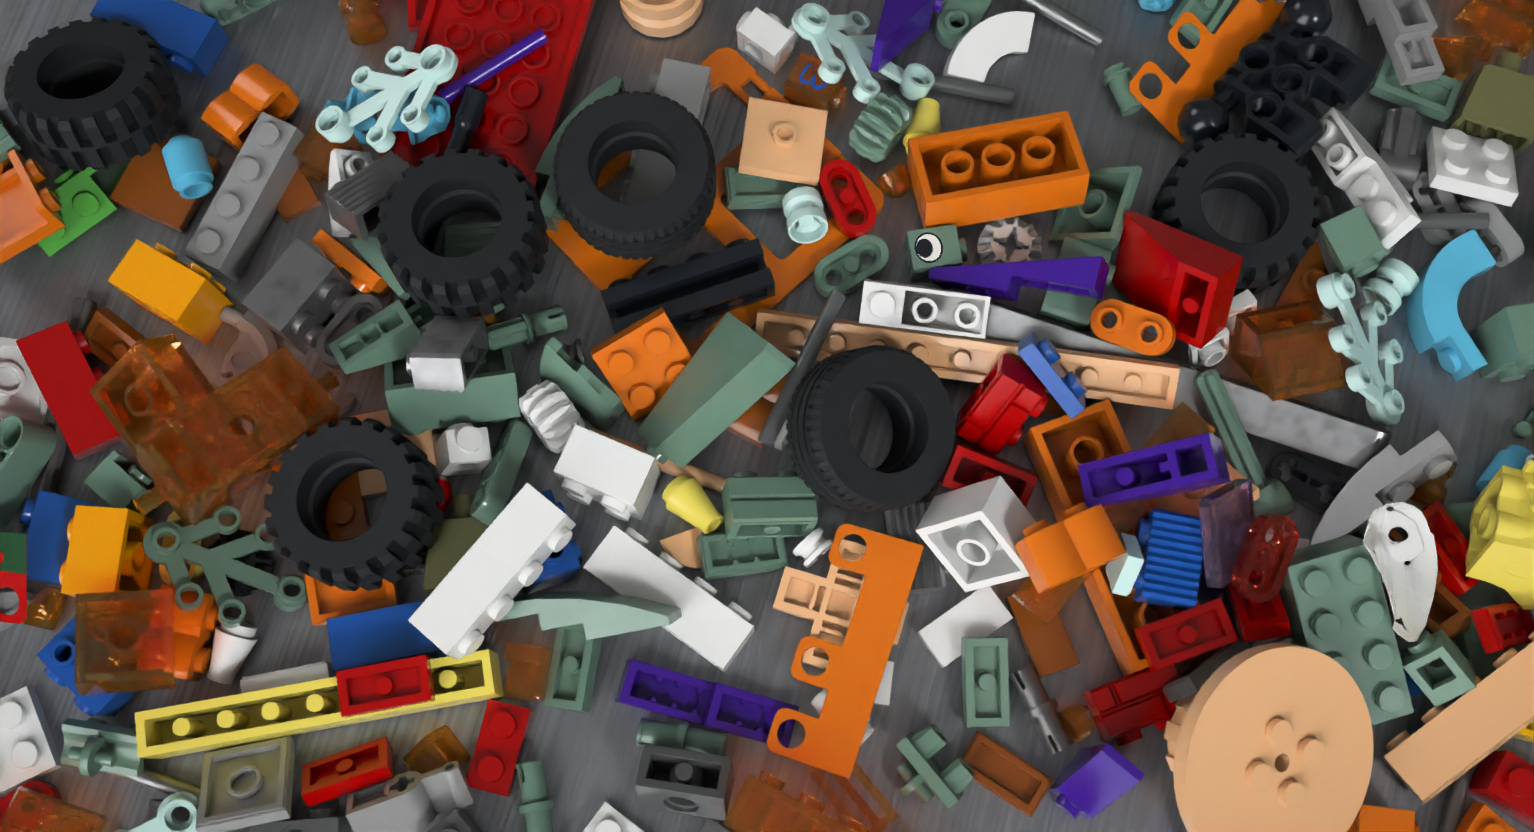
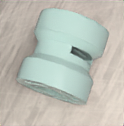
M802 186L794 188L785 194L782 200V207L787 218V230L790 238L801 244L814 243L823 238L828 231V221L823 211V201L819 191L813 187Z
M1388 258L1377 268V276L1367 279L1361 288L1366 304L1379 301L1384 306L1387 316H1391L1401 306V298L1410 295L1420 282L1418 275L1409 265L1398 259Z

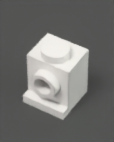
M757 7L752 12L749 10L745 12L736 26L738 49L774 74L799 46V34L795 31L792 24L789 28H786V25L778 16L772 13L766 14Z
M458 423L449 426L442 434H434L433 436L439 475L453 476L480 473L492 460L487 427L475 428L471 423Z

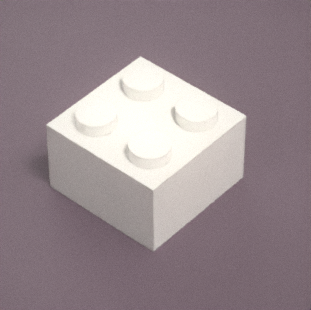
M576 424L554 469V473L562 483L560 487L568 491L566 495L569 498L588 506L592 500L606 507L605 512L625 522L629 521L630 516L640 521L642 520L661 478L655 457Z
M1001 476L949 491L933 498L915 531L965 592L1029 576L1014 545L1025 538L1022 530L1036 523V521Z

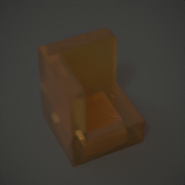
M506 642L504 659L509 662L504 695L508 698L544 703L553 649Z

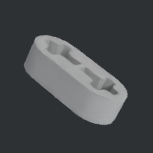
M1428 171L1418 174L1413 187L1408 191L1413 199L1410 204L1416 213H1462L1452 192L1429 187ZM1421 187L1424 190L1431 189L1433 195L1431 197L1428 194L1421 196L1418 190ZM1420 229L1427 242L1439 248L1445 247L1452 240L1466 232V229H1452L1450 232L1447 230L1440 231L1439 229Z
M1468 197L1458 203L1462 213H1489L1488 229L1474 230L1497 262L1496 266L1504 267L1523 255L1524 244L1522 239L1493 202Z

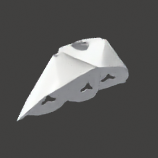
M1405 502L1389 503L1377 508L1371 514L1363 544L1370 552L1380 571L1389 594L1394 613L1392 629L1406 641L1416 642L1426 626L1434 598L1438 572L1434 534L1429 530L1427 520L1422 511ZM1392 507L1393 510L1388 511L1387 508ZM1402 527L1407 531L1408 538L1395 542L1390 540L1388 534L1392 528ZM1410 561V564L1405 565L1404 562ZM1396 619H1402L1403 625L1405 626L1406 630L1403 628L1402 624H1398L1396 622Z

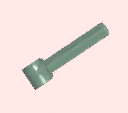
M1211 369L1198 374L1194 378V385L1218 437L1221 439L1232 467L1259 488L1260 497L1238 513L1245 525L1250 530L1256 532L1294 511V502L1286 487L1279 480L1272 477L1266 478L1218 372L1215 369Z

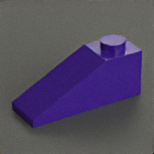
M885 0L875 38L870 71L879 72L923 34L930 26L932 13L941 12L943 0Z
M1209 432L1077 465L1088 509L1102 504L1104 507L1186 493L1231 482L1221 439Z
M1105 743L1081 748L1049 789L1058 796L1054 803L1073 819H1076L1079 815L1083 818L1092 819L1139 783L1145 774L1112 746Z

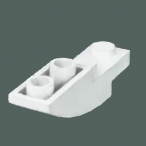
M1332 107L1319 120L1324 134L1311 149L1332 183L1345 191L1354 207L1361 205L1382 245L1389 250L1420 223L1421 219L1410 204L1413 201L1412 197L1392 170L1339 110Z

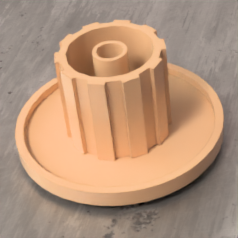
M1269 643L1258 645L1235 655L1222 664L1207 679L1197 694L1176 702L1175 707L1177 709L1171 721L1166 723L1164 739L1168 743V754L1165 757L1170 770L1173 772L1176 802L1188 832H1347L1362 806L1368 789L1373 765L1374 746L1371 719L1364 697L1351 675L1338 662L1319 651L1295 644Z

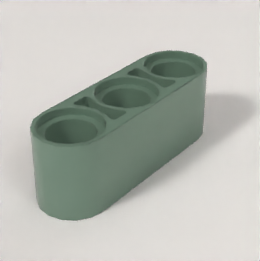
M16 415L7 416L0 422V531H3L12 520L53 454L57 443V435L52 427Z

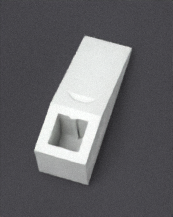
M864 278L859 323L985 339L991 297Z

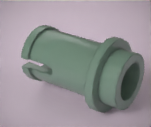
M1120 62L1103 72L1105 77L1103 84L1105 87H1110L1121 110V115L1124 117L1138 112L1144 106L1129 90V83L1134 73L1132 67H1127L1125 62Z

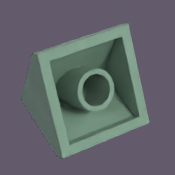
M1139 165L1089 169L1090 177L1085 204L1060 208L1048 241L1052 245L1060 247L1064 237L1068 236L1114 252L1124 229L1125 213L1130 210L1143 169Z

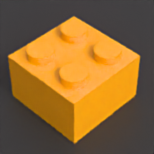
M136 239L107 281L140 307L208 345L224 322L220 320V314L224 307L228 305L233 308L235 306L223 295L226 288L212 279V275L197 264L189 262L187 265L177 259L178 255L162 244L155 242L150 247Z
M76 505L74 517L71 518L67 527V538L69 541L67 559L62 563L59 572V580L62 585L61 593L96 604L149 607L155 562L146 556L143 550V538L146 531L159 522L127 508Z

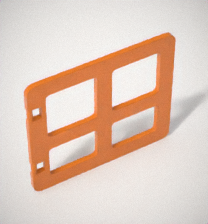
M719 48L699 64L711 67L712 89L710 94L718 87H725L747 107L750 96L742 88L751 81L764 93L760 99L791 104L774 87H771L759 76L757 71L732 48ZM826 137L824 138L821 170L830 161L837 159L848 161L842 155V152ZM742 142L715 165L716 197L711 214L706 218V223L703 226L724 248L729 243L738 239H748V241L756 239L722 204V199L725 197L723 171L725 167H737L739 165ZM632 150L622 152L607 162L597 179L599 191L630 165ZM858 169L878 215L883 209L884 195ZM837 180L832 183L833 187L837 189H842L846 186L845 182L840 184ZM851 215L848 218L853 224H859L863 221L859 215ZM833 217L827 220L828 231L823 238L814 243L801 244L785 259L777 258L760 242L764 252V261L767 268H770L775 281V296L729 312L753 329L756 326L757 312L760 308L774 310L814 274V269L821 259L843 247L852 238L843 235L838 230ZM561 220L557 232L546 230L548 238L600 292L608 289V286L616 280L623 278L633 280L636 275L656 259L649 257V259L645 260L643 258H639V260L629 258L627 260L622 259V256L617 258L612 257V255H606L602 250L595 249L593 245L590 246L585 239H582L568 220ZM723 316L694 340L688 339L679 329H676L692 356L695 355Z

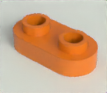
M1107 299L1098 303L1090 316L1091 329L1098 338L1143 355H1163L1172 348L1176 339L1175 327L1167 317L1120 300ZM1114 312L1117 316V323L1114 327L1108 328L1104 322L1107 314ZM1154 326L1157 329L1158 336L1153 342H1147L1144 338V332L1148 327Z

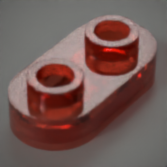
M1265 513L1258 516L1252 522L1232 572V584L1240 596L1254 602H1267L1278 594L1299 542L1298 528L1290 518L1276 513ZM1272 528L1273 537L1269 542H1266L1265 535ZM1256 570V580L1250 584V573Z

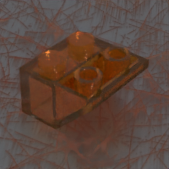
M1313 299L1236 314L1230 356L1272 401L1286 400L1295 396L1325 392L1330 389L1348 386L1345 377V371L1348 368L1345 355L1341 352L1337 353L1332 348L1328 336L1329 330L1337 327L1336 322Z

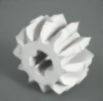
M545 380L539 385L535 384L526 391L525 395L519 398V407L525 417L524 419L533 429L539 440L551 452L559 454L564 450L575 424L585 428V423L565 392L554 382Z

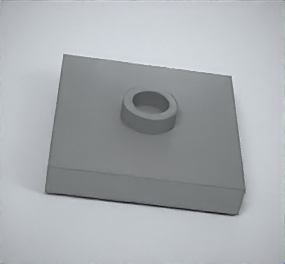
M291 735L204 753L195 827L197 832H226L291 818L295 742Z

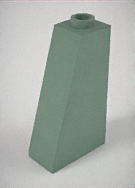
M727 311L637 429L636 433L648 443L644 450L662 464H665L669 459L683 468L788 374L796 363Z

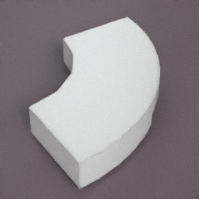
M1026 11L1005 12L987 18L975 25L953 47L945 64L943 76L983 83L989 68L1000 57L1006 54L1027 53L1035 13Z

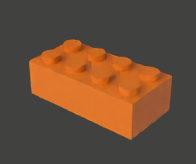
M1068 110L908 139L907 170L924 229L956 224V227L1085 204L1090 172Z

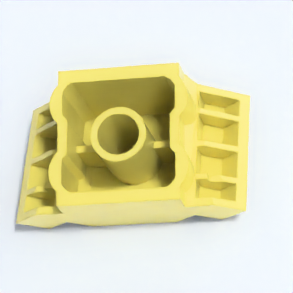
M1530 460L1521 470L1502 465L1474 501L1469 525V547L1465 560V576L1486 581L1505 589L1523 610H1534V460Z

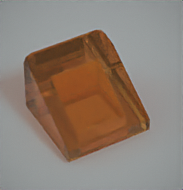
M1477 37L1432 38L1445 69L1443 75L1462 82L1472 71Z
M444 725L427 733L403 760L411 771L424 774L438 769L450 761H458L462 767L471 757L451 729Z

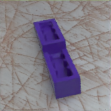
M1103 256L935 267L930 269L928 278L942 289L950 290V288H957L977 295L1016 302L1021 286L1102 300L1110 267Z
M634 659L626 661L615 702L766 744L776 712L781 708L799 710V706L724 684L709 682ZM794 719L784 721L778 729V740L786 748H789L796 721Z

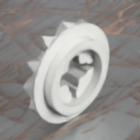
M1018 216L995 220L990 224H986L979 236L977 243L978 257L982 264L1037 261L1042 256V237L1038 236L1034 230L1033 223L1027 224L1020 220ZM1014 234V239H1016L1015 245L1021 247V250L1015 249L1008 261L1005 260L1007 255L1005 253L1006 249L1003 245H999V242L1006 243L1008 237Z

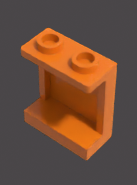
M16 149L7 153L14 168L0 175V264L65 227L58 213V210L62 208L61 202L49 187H45L42 182L47 179L44 170L34 158L31 157L26 160Z

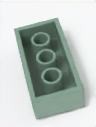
M1345 535L1266 558L1267 565L1270 568L1289 618L1290 630L1296 636L1295 644L1319 651L1331 657L1351 675L1364 697L1371 724L1375 725L1414 713L1395 633L1392 629L1393 625L1380 572L1370 552L1363 544V539Z

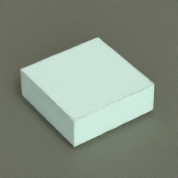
M1121 532L1119 539L1126 553L1107 563L1105 570L1112 593L1127 596L1132 590L1144 563V558L1136 536Z

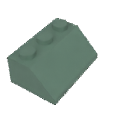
M510 346L494 351L488 349L468 386L462 393L458 390L452 393L449 389L445 393L440 389L437 392L432 389L429 392L424 389L419 392L414 388L413 376L407 373L406 357L384 363L385 395L391 427L401 434L419 435L426 430L448 428L458 423L474 424L488 421L491 423H502L510 418L521 417Z

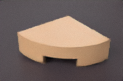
M696 527L660 540L665 553L678 561L682 566L701 570L696 541L697 537L702 535L700 529Z

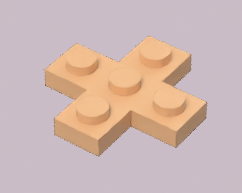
M842 539L839 545V552L845 560L854 562L864 556L866 546ZM832 563L827 578L785 566L773 609L814 621L810 636L843 646L866 575L834 566ZM907 602L893 642V646H897L899 642V638L909 607V603ZM813 647L804 653L802 663L826 670L829 665V658L823 649Z

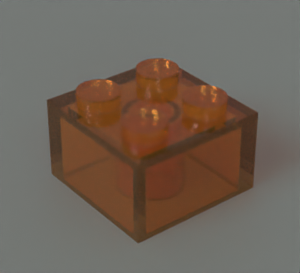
M173 589L75 594L74 684L80 695L176 688V623Z

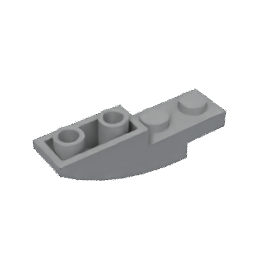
M1358 0L1367 26L1377 24L1400 86L1438 79L1444 73V66L1431 36L1438 28V25L1426 0Z
M1437 430L1402 456L1391 445H1388L1370 459L1337 494L1324 513L1309 546L1345 535L1364 539L1369 518L1374 510L1385 504L1407 501L1417 487L1429 479L1439 478L1451 468L1452 463L1458 458L1450 442Z

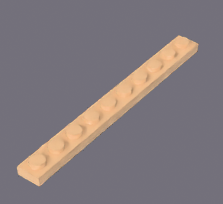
M760 308L757 312L755 332L787 357L798 358L818 316ZM835 319L815 360L822 361L831 355L861 347L888 345L889 347L894 346L898 349L907 350L908 353H912L917 358L922 359L938 375V378L975 383L982 382L1003 353L1010 354L1023 362L1024 366H1028L1019 355V343L862 324L859 321ZM1056 348L1061 357L1057 362L1067 374L1071 371L1075 372L1087 389V392L1084 394L1085 398L1110 399L1112 402L1173 410L1180 373L1179 364Z

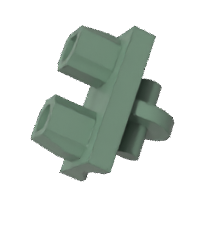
M68 718L62 723L61 731L64 735V746L60 764L79 767L81 775L90 777L97 775L99 771L138 777L143 772L144 758H138L135 725H131L129 728L108 725L105 720L89 718L87 721Z
M935 724L926 727L917 734L911 732L896 745L918 772L916 774L906 761L896 770L907 784L898 792L905 798L914 791L925 804L934 797V794L924 784V781H926L949 809L963 796L964 793L962 791L975 776V772L961 756L945 769L939 765L933 755L945 746L948 741Z

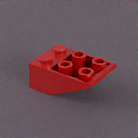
M1128 210L1125 213L1124 229L1120 238L1112 283L1137 307L1167 317L1175 327L1177 339L1202 349L1226 327L1244 256L1133 210Z

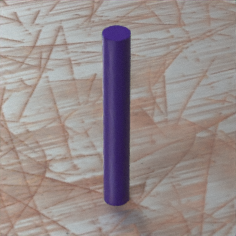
M541 28L442 88L438 93L450 104L463 96L466 87L476 88L549 41Z

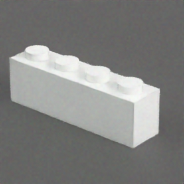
M527 482L408 621L446 655L457 660H461L464 655H471L482 644L484 640L483 633L494 620L496 622L500 621L509 613L514 604L512 599L522 587H528L538 579L543 571L542 564L553 551L555 553L559 552L567 545L573 534L571 530L575 527L576 523Z
M614 525L583 568L588 574L616 594L640 597L679 607L682 617L670 625L661 627L725 673L755 631L754 626L749 623L752 615L733 601L727 607L714 598L718 591L697 576L692 582L682 575L679 571L683 566L667 553L662 551L659 557H657L645 548L649 541L632 528L628 527L623 532Z

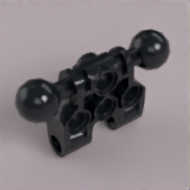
M1287 0L1281 10L1280 21L1282 25L1279 28H1267L1256 41L1243 47L1239 53V58L1215 81L1213 85L1215 94L1212 97L1194 98L1186 103L1178 116L1177 126L1180 136L1187 144L1195 146L1198 141L1206 137L1212 138L1214 141L1219 133H1226L1228 131L1230 123L1228 113L1234 110L1242 116L1243 132L1257 134L1256 139L1263 142L1267 137L1279 142L1277 148L1285 153L1289 149L1298 156L1296 163H1298L1324 134L1320 122L1302 108L1304 101L1307 98H1315L1339 111H1346L1376 80V75L1372 67L1362 58L1328 36H1322L1332 22L1333 13L1329 0ZM1258 115H1264L1267 118H1260Z

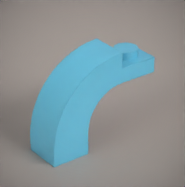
M1474 229L1452 240L1421 267L1417 273L1420 283L1408 295L1406 304L1409 333L1419 355L1434 348L1438 354V361L1441 367L1452 375L1455 382L1471 375L1488 364L1463 327L1457 309L1458 296L1463 285L1480 277L1497 264Z

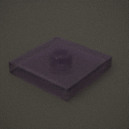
M1235 479L1198 501L1207 587L1223 588L1259 564L1251 479Z

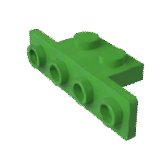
M87 167L85 171L80 173L69 169L53 181L58 187L53 192L62 204V208L58 210V213L65 227L38 242L49 257L118 209L92 178L91 175L97 172L92 167Z

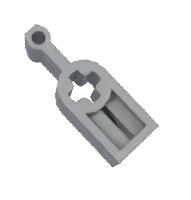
M450 761L442 767L424 774L417 771H408L395 775L392 779L348 793L345 816L353 832H415L429 825L436 818L437 814L470 805L474 802V796L459 762Z

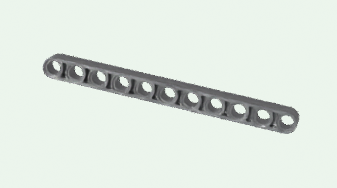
M950 288L951 291L974 294L965 290ZM990 299L986 339L1019 343L1028 334L1034 332L1040 340L1047 338L1055 348L1179 364L1180 373L1173 408L1211 420L1193 382L1194 378L1198 374L1207 371L1206 369L1164 355H1143L1104 341L1093 332ZM1219 374L1240 422L1247 433L1359 470L1370 459L1387 447L1392 436L1390 431L1377 425Z

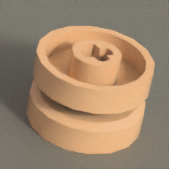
M619 0L623 17L633 29L646 36L659 38L681 34L691 27L701 14L704 1Z

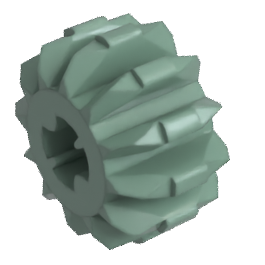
M887 92L877 94L874 99L869 101L865 109L861 111L859 118L854 122L855 125L850 131L849 146L855 149L856 153L864 159L868 158L874 163L884 161L905 135L908 126L911 124L913 110L905 105V102L897 96L890 95Z

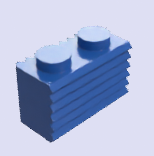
M1153 508L1145 515V519H1138L1134 536H1136L1139 545H1141L1144 563L1132 587L1135 589L1134 601L1179 610H1188L1196 606L1207 518Z

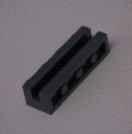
M756 238L750 241L748 239H738L726 245L723 250L711 254L709 252L696 253L690 256L685 263L673 267L661 265L651 269L646 276L634 280L630 278L616 280L608 286V289L602 290L601 294L614 332L617 334L663 307L676 329L715 317L727 311L729 312L775 296V281L770 268H767L764 261V252L759 239Z

